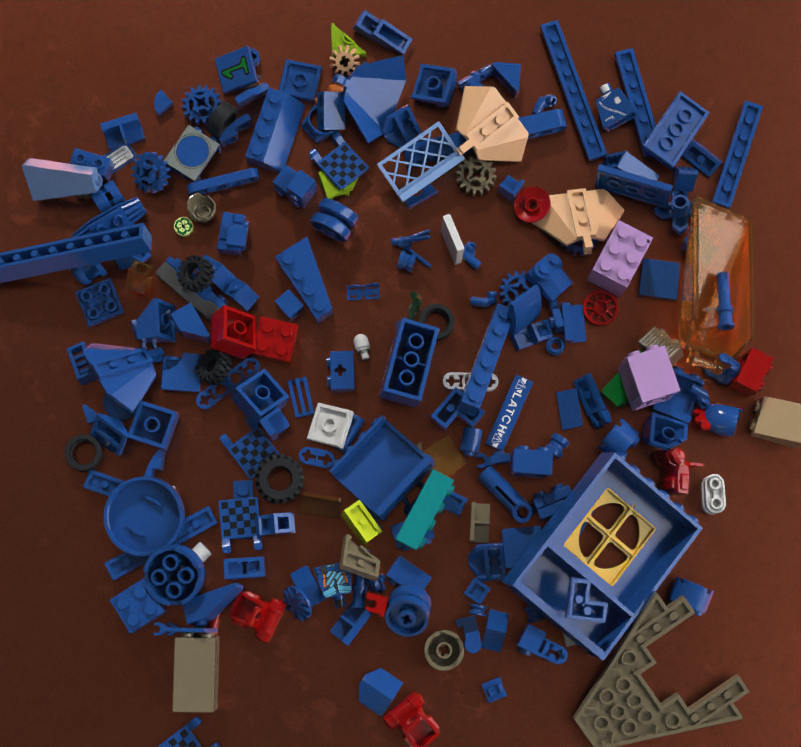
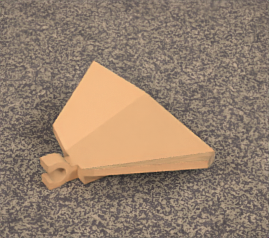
M464 87L456 131L465 137L467 141L455 150L460 156L472 147L478 160L521 162L529 133L519 121L517 113L508 102H505L495 87Z
M586 188L567 190V193L549 195L551 206L548 214L540 221L532 224L565 246L582 240L584 255L592 254L593 244L591 239L604 242L623 215L624 209L605 189L586 191Z

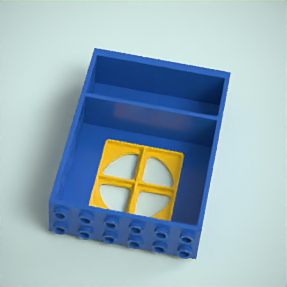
M602 452L502 581V583L585 652L604 661L649 601L652 594L658 589L703 529L698 524L699 520L692 515L688 516L684 512L683 506L677 502L673 503L665 491H659L651 479L648 477L644 478L639 474L641 471L636 466L625 462L626 458L619 452ZM608 503H617L622 505L624 510L610 529H606L592 517L591 513L597 507ZM631 514L636 518L639 529L638 541L633 550L616 537V532ZM584 522H588L602 534L601 541L588 557L583 556L579 546L580 529ZM610 542L627 557L623 563L612 568H598L594 564L596 558ZM570 577L591 580L589 600L608 603L606 623L565 618Z

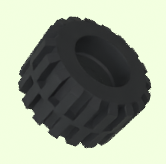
M275 454L267 457L256 470L255 486L263 499L270 503L283 504L290 502L301 492L303 487V470L299 463L290 456ZM284 468L289 472L291 482L288 488L276 491L269 486L268 475L273 469Z

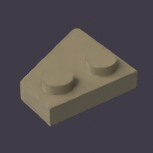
M346 534L343 538L339 569L376 581L379 576L380 561L362 545L358 547L350 540L352 536Z

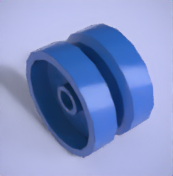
M323 198L318 205L320 213H314L310 224L319 232L334 240L347 242L351 234L349 228L355 227L359 219L358 215L337 201Z
M401 585L394 589L390 595L385 614L388 627L396 634L405 637L416 636L422 633L427 627L432 603L430 596L425 590L414 585Z

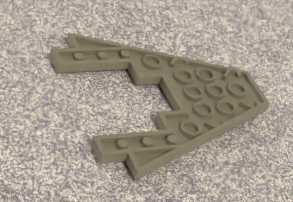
M657 592L652 594L574 714V720L593 747H616L743 718L734 702L750 691L738 674L732 676L689 707H687L677 692L660 703L641 676V673L657 663L646 647L695 614V611L683 595L666 606Z

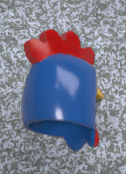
M719 403L710 404L707 409H701L698 406V409L693 411V416H695L694 422L700 425V429L703 431L709 430L726 437L733 436L737 421L740 420L739 413L743 412V408L721 405Z

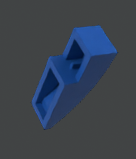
M366 10L359 15L352 27L353 30L366 38L401 55H404L413 40L384 19L379 20Z

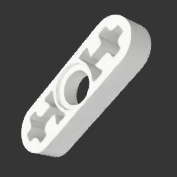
M447 373L443 378L444 388L453 391L456 387L463 391L466 385L465 379L469 377L470 373ZM492 374L491 381H495V384L488 387L487 392L495 390L498 386V378L495 374ZM459 376L463 377L462 387H459L460 383H454L453 386H450L446 382V380H449V377H453V380L458 381L460 380Z

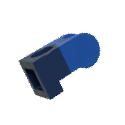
M475 615L456 619V627H462L465 650L470 653L478 652L481 649L482 643Z

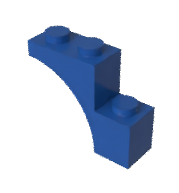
M205 254L202 258L208 260L213 265L211 268L214 269V273H211L214 275V279L210 278L212 284L239 307L248 311L258 300L259 296L246 283L237 279L223 264ZM197 267V268L195 269V271H196L198 274H199V267Z

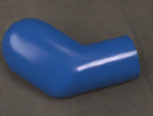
M489 291L485 298L472 296L470 305L488 307L497 302L498 293L496 291Z

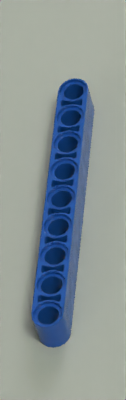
M554 109L518 118L529 133L528 139L557 133L567 128L562 109ZM459 132L449 134L457 148L467 141ZM441 136L432 139L441 141ZM427 141L416 142L414 150L425 152ZM430 141L428 152L438 154L440 143ZM442 144L441 155L449 156L454 152L450 145ZM471 147L464 154L472 153L474 149ZM403 150L406 162L410 163L412 151ZM414 152L412 163L422 165L425 154ZM427 155L426 163L437 161L438 156Z

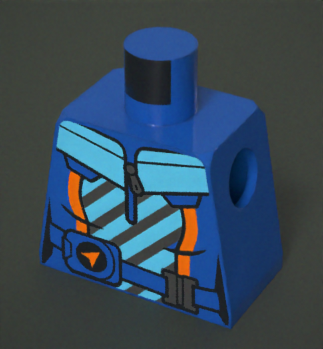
M340 563L314 568L324 598L333 597L335 608L347 606L345 594L352 593V573L339 569Z

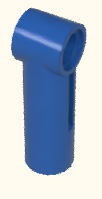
M491 465L478 476L477 479L513 514L517 522L525 523L534 516V506L527 502ZM521 507L527 509V517L520 514L519 510Z

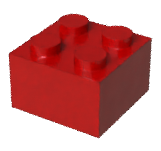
M223 305L211 315V348L241 359L246 358L256 350V316Z
M261 316L256 333V350L252 352L253 357L291 365L299 333L298 324Z
M752 347L743 354L739 362V373L729 382L727 388L747 398L753 394L755 395L757 391L760 392L765 384V381H763L765 375H769L773 368V364H771L773 357Z

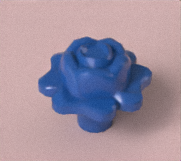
M384 574L379 575L376 581L367 579L366 584L370 591L382 594L386 589L384 586L386 576Z

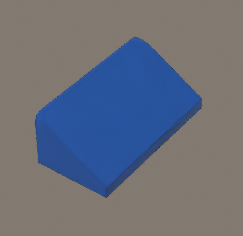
M695 139L689 143L682 154L683 158L709 178L723 162Z
M577 389L556 392L562 430L581 428L583 423Z

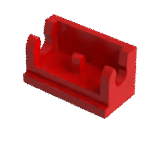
M367 592L366 598L376 603L371 602V606H374V608L369 606L365 608L369 612L380 614V617H384L388 597Z

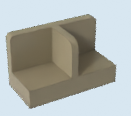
M471 502L470 543L489 542L490 504Z

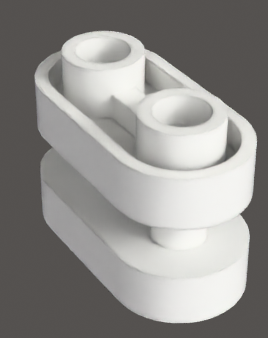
M711 474L703 478L700 483L703 511L709 515L722 512L726 507L723 478L717 474Z

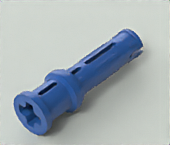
M719 272L717 273L719 306L716 309L719 317L717 329L731 330L735 327V324L732 322L734 309L730 303L729 273Z

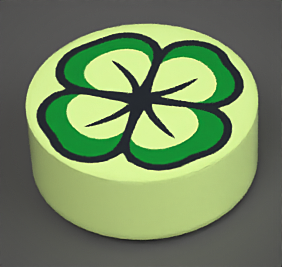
M180 217L174 223V229L181 237H187L193 232V223L187 217Z

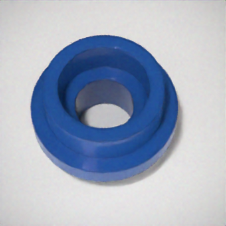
M551 337L546 342V350L553 356L560 355L565 349V343L560 337ZM556 343L558 345V349H553L552 344Z

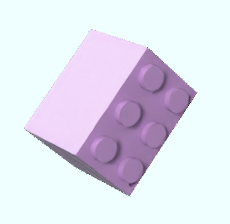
M619 220L591 270L587 281L621 297L634 276L653 237Z
M657 344L646 348L647 350L642 353L639 350L631 352L617 367L632 411L669 400L681 391L665 346L658 347Z

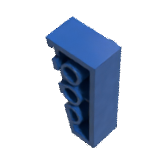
M305 237L275 256L279 267L318 324L331 316L333 309L308 237Z

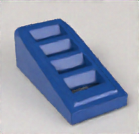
M84 341L67 348L76 378L81 385L97 380L86 359L77 363L78 360L85 358L83 353L74 356L75 353L87 347Z

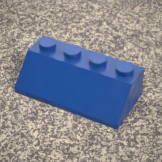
M268 88L245 155L248 164L277 173L281 172L287 163L305 104L285 92Z

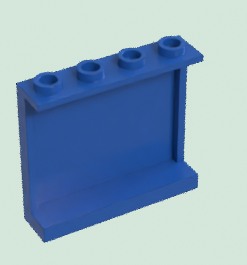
M384 415L376 418L371 423V427L359 435L358 441L345 450L344 456L340 460L337 459L333 462L329 470L338 482L382 521L435 465L434 459L431 456L424 454L392 426Z

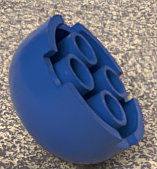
M168 545L157 550L148 558L143 571L145 572V587L149 594L156 601L167 606L183 605L189 602L200 592L205 580V568L201 558L195 551L183 545Z

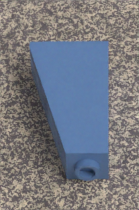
M33 158L28 159L22 165L33 201L96 193L103 182L102 176L95 167Z

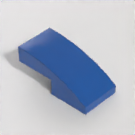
M248 113L235 120L222 133L219 138L222 148L238 141V132L253 126Z
M546 319L525 327L515 336L510 333V337L516 351L546 341L554 337V334Z
M159 449L154 454L147 466L144 477H154L155 470L163 471L165 451Z

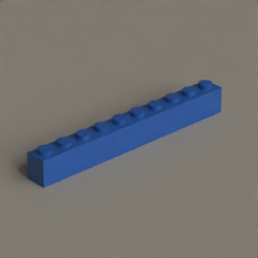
M144 223L2 252L0 253V283L152 252V235Z

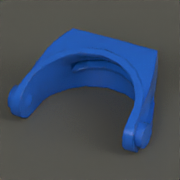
M317 105L311 108V111L301 124V127L315 143L329 138L335 132L339 133V130L322 132L312 126L311 118L317 112Z

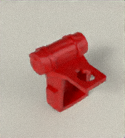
M680 448L657 450L651 454L654 465L662 467L663 478H661V487L668 495H687L689 491V467H704L702 463L685 461V452Z
M241 591L233 602L228 617L236 625L242 628L249 627L255 631L254 636L260 642L268 643L284 613L286 605L280 599L274 598L267 602L261 600V596L252 591Z
M415 691L406 696L383 719L389 729L394 730L397 728L403 733L402 738L409 747H426L440 734L439 725L430 714L426 715L422 708L424 699L421 694Z

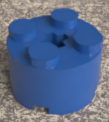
M621 418L619 421L622 424L620 426L615 424L603 438V446L598 445L596 447L601 452H619L626 457L627 453L625 451L629 446L634 447L640 441L638 437L640 433Z
M676 576L668 599H670L669 603L683 595L695 611V614L702 616V613L707 611L714 591L684 578L681 582V578Z

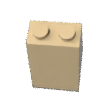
M766 396L757 400L754 406L756 414L749 424L750 435L793 449L801 446V404Z

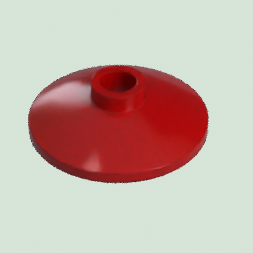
M535 186L523 189L514 201L515 214L519 219L528 223H534L543 219L548 214L551 206L548 193L544 189ZM532 205H537L535 209H531Z

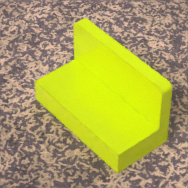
M360 500L349 506L341 514V517L362 546L382 532Z

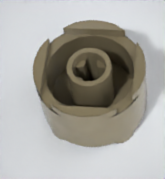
M439 630L427 638L424 644V656L427 662L435 669L447 671L460 664L464 656V646L459 636L454 632ZM445 644L447 645L449 653H444V655L441 656V651H439L438 649L439 647H443Z

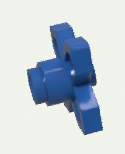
M674 190L672 192L673 199L671 203H668L667 208L656 206L654 214L661 220L673 218L672 229L678 235H682L688 230V218L700 219L707 212V208L699 201L690 202L688 191Z

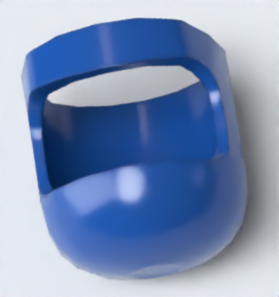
M100 263L70 269L73 277L82 285L90 284L97 276L102 275L104 277L107 275L106 270Z

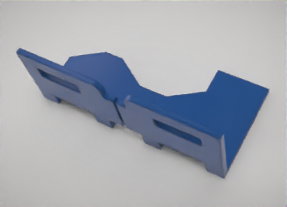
M430 183L424 187L422 194L409 197L406 204L409 209H412V207L421 204V202L428 200V198L437 195L438 190L435 191Z
M379 283L348 285L347 300H361L363 294L366 300L380 299Z

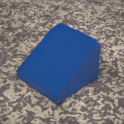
M84 404L82 408L86 420L93 426L97 413Z

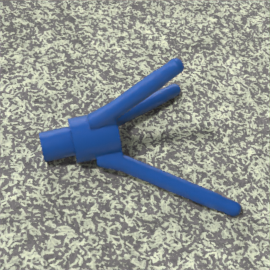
M430 229L411 236L392 238L391 245L403 248L410 254H416V258L420 262L431 268V264L411 249L412 242L431 238L430 235L423 236L430 233Z

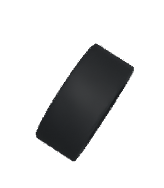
M227 101L222 102L210 116L206 126L207 132L219 139L226 128L237 119L238 109Z
M431 304L422 310L418 322L425 324L426 317L432 312L444 314L447 318V328L443 332L438 333L436 340L442 341L448 338L453 331L455 324L454 315L445 305Z
M87 434L73 437L65 447L67 463L73 469L81 472H89L90 469H96L104 457L101 443L96 438ZM88 442L94 446L95 457L91 463L82 465L74 460L73 450L77 444Z

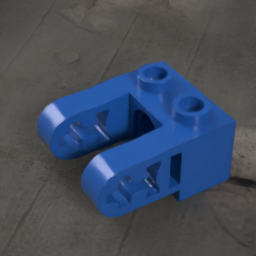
M524 624L515 643V646L519 647L517 651L527 656L531 654L539 656L555 664H562L567 660L568 653L564 647L544 638L546 632L530 624ZM548 650L557 651L560 655L559 658H556L551 653H547Z

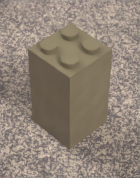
M195 632L180 633V636L175 637L173 712H214L218 709L220 636H215V632H203L200 636H195Z

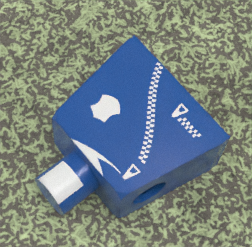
M609 83L599 88L603 96L596 100L602 126L607 132L639 115L620 88L612 90Z

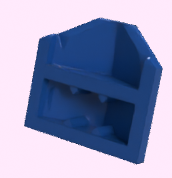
M408 104L386 116L382 131L387 142L399 148L422 133Z
M101 413L96 415L90 432L92 437H95L105 448L117 456L122 454L129 436L122 420Z
M503 543L476 545L469 553V567L479 581L503 580L506 577Z
M382 668L370 672L364 676L359 684V702L382 717L403 682Z

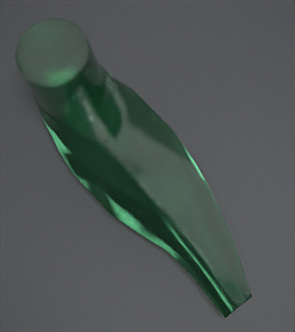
M415 291L410 293V297L413 300L408 311L407 319L410 320L416 317L422 301L420 292L417 294Z

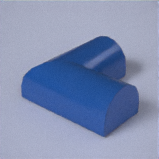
M570 577L565 618L606 623L608 603L589 600L591 580Z

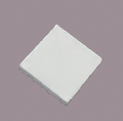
M318 403L307 439L343 449L354 412Z

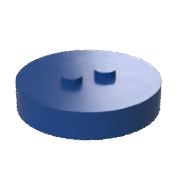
M136 477L123 482L111 493L104 509V525L109 538L119 549L135 556H151L157 550L173 545L179 538L185 523V508L180 495L169 483L155 477Z

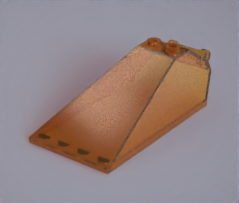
M695 196L692 199L679 314V339L683 348L689 350L686 360L687 364L691 366L697 365L720 375L724 370V363L719 360V355L725 353L735 359L747 344L754 340L753 220ZM719 272L729 273L730 303L734 309L732 322L735 324V327L731 330L717 329V324L719 323V317L716 313V309L719 306L717 273ZM699 354L714 359V363L699 358Z

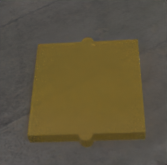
M449 435L439 442H434L431 447L422 451L434 459L435 465L432 469L445 476L455 474L456 470L467 464Z

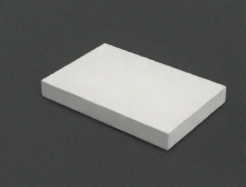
M447 214L442 218L441 234L454 264L457 265L462 262L464 246L451 215Z

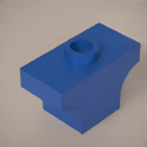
M292 512L255 516L257 536L295 533V521Z

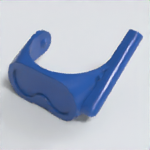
M725 353L719 355V360L730 365L726 369H713L701 358L697 361L704 369V374L708 377H713L720 384H729L738 375L740 370V363Z

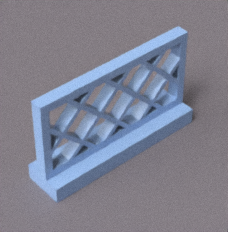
M438 121L383 159L377 166L401 202H404L465 158L463 155L459 156L455 149L457 147ZM437 127L442 133L441 141L430 139L431 131ZM419 139L427 141L425 152L414 150L416 141ZM430 141L440 143L438 154L428 152ZM442 144L450 145L454 152L449 156L441 155ZM403 150L412 151L410 163L399 161L400 152ZM414 152L425 154L423 165L412 163ZM427 155L438 156L435 166H425ZM387 161L396 162L394 173L386 172L382 165ZM398 163L409 165L407 176L397 174ZM412 165L422 167L421 175L417 178L410 176ZM396 176L407 178L405 186L400 190L395 185Z

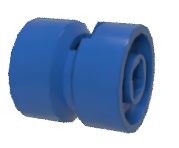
M113 180L104 184L103 189H99L96 193H90L101 213L111 208L112 205L125 201ZM109 191L113 196V199L110 201L105 195Z

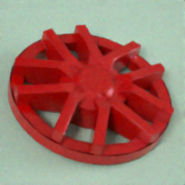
M594 291L584 300L583 313L587 320L594 325H607L618 314V302L607 291ZM597 294H602V300H598ZM594 295L595 301L589 300ZM605 295L609 296L611 299L605 301ZM613 301L615 305L608 307L607 303ZM587 303L592 304V305H593V308H592V307H586V304H587ZM615 308V312L613 315L609 310ZM586 310H588V311H593V312H592L591 315L589 316V315L587 314V311H586ZM606 313L611 317L610 320H607L605 317ZM594 314L598 315L596 321L591 319ZM602 317L605 322H598V320Z

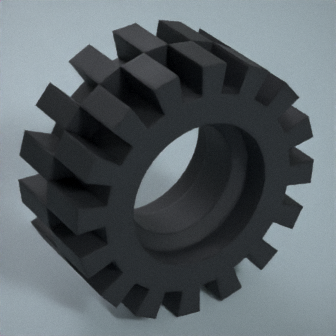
M191 255V258L187 256L185 258L186 261L182 260L181 263L183 265L182 267L178 266L180 272H177V276H179L177 280L181 282L180 285L197 293L198 291L203 292V288H209L207 284H212L210 278L214 279V275L211 274L214 273V269L211 268L213 265L208 260L197 255ZM199 267L198 277L192 280L193 271Z
M210 348V351H205L206 355H201L202 360H198L200 364L196 365L198 369L196 374H198V378L216 386V384L220 385V381H225L224 377L228 378L229 374L227 373L232 370L229 367L232 366V362H230L232 359L226 353Z

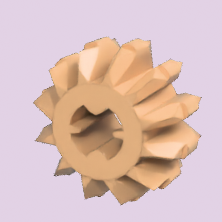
M340 45L338 46L340 53L336 50L332 51L337 57H329V60L335 61V63L330 64V68L337 66L334 71L335 74L341 70L342 76H344L345 71H347L349 76L351 75L350 69L354 71L356 68L353 65H360L359 61H354V59L360 58V55L353 56L352 54L356 51L355 48L349 52V45H346L345 51H343ZM342 56L350 59L347 66H344V63H340Z

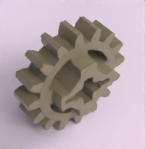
M469 156V161L464 159L462 161L463 165H458L460 171H456V176L459 177L456 179V183H461L460 190L465 188V194L471 191L473 196L476 195V192H479L480 196H482L483 190L488 193L490 191L489 186L493 187L495 184L492 180H496L497 175H494L496 168H491L492 162L486 163V161L478 160L477 157L473 159L472 156ZM465 170H466V173L468 174V176L466 177V179H464V171H465ZM488 172V180L486 181L484 175ZM473 173H474L475 175L480 174V175H479V178H478L477 176L472 177V176H473Z

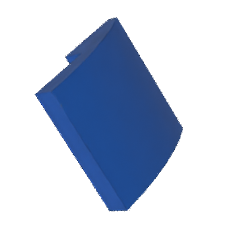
M535 284L510 303L507 316L512 319L509 332L513 336L540 316L541 294L538 285Z

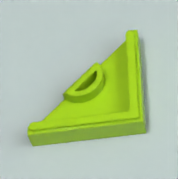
M331 23L332 51L336 50L340 53L338 46L341 45L343 51H345L346 45H349V52L353 48L356 49L352 54L353 56L359 54L360 57H366V51L362 50L334 23Z

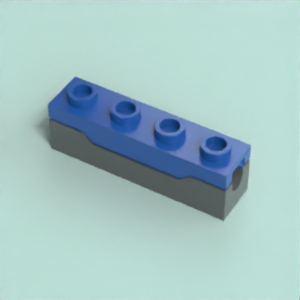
M170 256L155 274L188 304L192 303L195 310L211 323V315L223 305L227 306L226 303L228 301L220 294L216 296L212 292L214 289L209 284H207L209 288H203V292L198 291V293L181 286V282L177 280L179 278L177 272H180L178 266L182 267L183 264L180 259L176 258L174 260ZM193 271L192 280H195L198 275Z

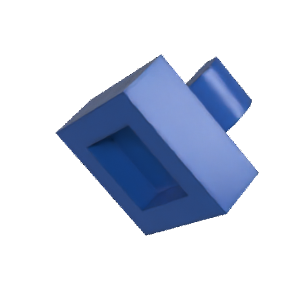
M500 677L481 684L488 703L507 696Z

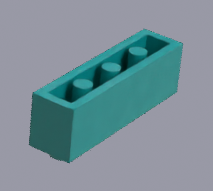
M434 469L432 470L395 539L396 541L415 551L418 547L420 549L423 548L427 540L424 535L427 530L432 531L436 523L433 520L436 513L441 514L445 503H443L445 496L450 497L455 488L452 485L453 479Z

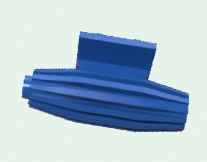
M134 197L116 204L90 219L74 232L72 237L133 225L147 212L139 198Z

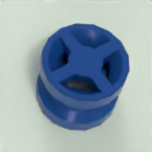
M402 250L397 269L404 268L407 272L411 273L417 255H410Z
M531 606L524 608L529 616L527 619L528 623L546 619Z

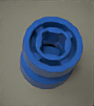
M553 433L551 442L546 444L545 447L549 448L548 451H553V457L560 459L563 455V449L567 448L570 442L561 435Z

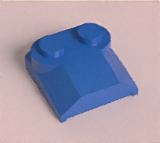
M420 64L419 74L411 99L433 103L440 108L448 106L452 100L457 83L456 69Z
M547 254L524 276L533 286L535 284L539 286L540 293L550 303L569 286L574 284L561 268L562 261L555 254Z

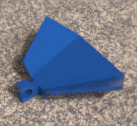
M404 55L356 66L352 74L348 76V79L340 74H334L332 82L344 87L342 91L344 93L343 103L367 143L383 135L385 118L393 113L406 83Z
M91 343L83 350V356L107 396L133 414L156 378L153 362H161L163 360L161 355H164V351L161 347L147 351L145 347L134 348Z

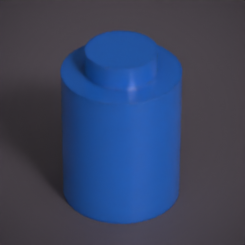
M464 427L460 451L463 452V455L474 457L475 454H479L482 430Z

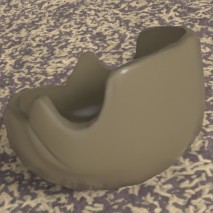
M195 193L187 201V211L193 220L207 222L212 220L216 214V203L209 195L203 196L200 193Z

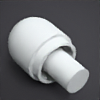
M358 334L353 340L354 347L357 353L361 354L362 360L365 361L369 359V340L364 334Z

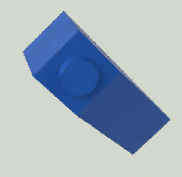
M232 583L196 596L183 604L187 624L194 625L195 628L206 626L207 622L214 620L244 589L243 585Z

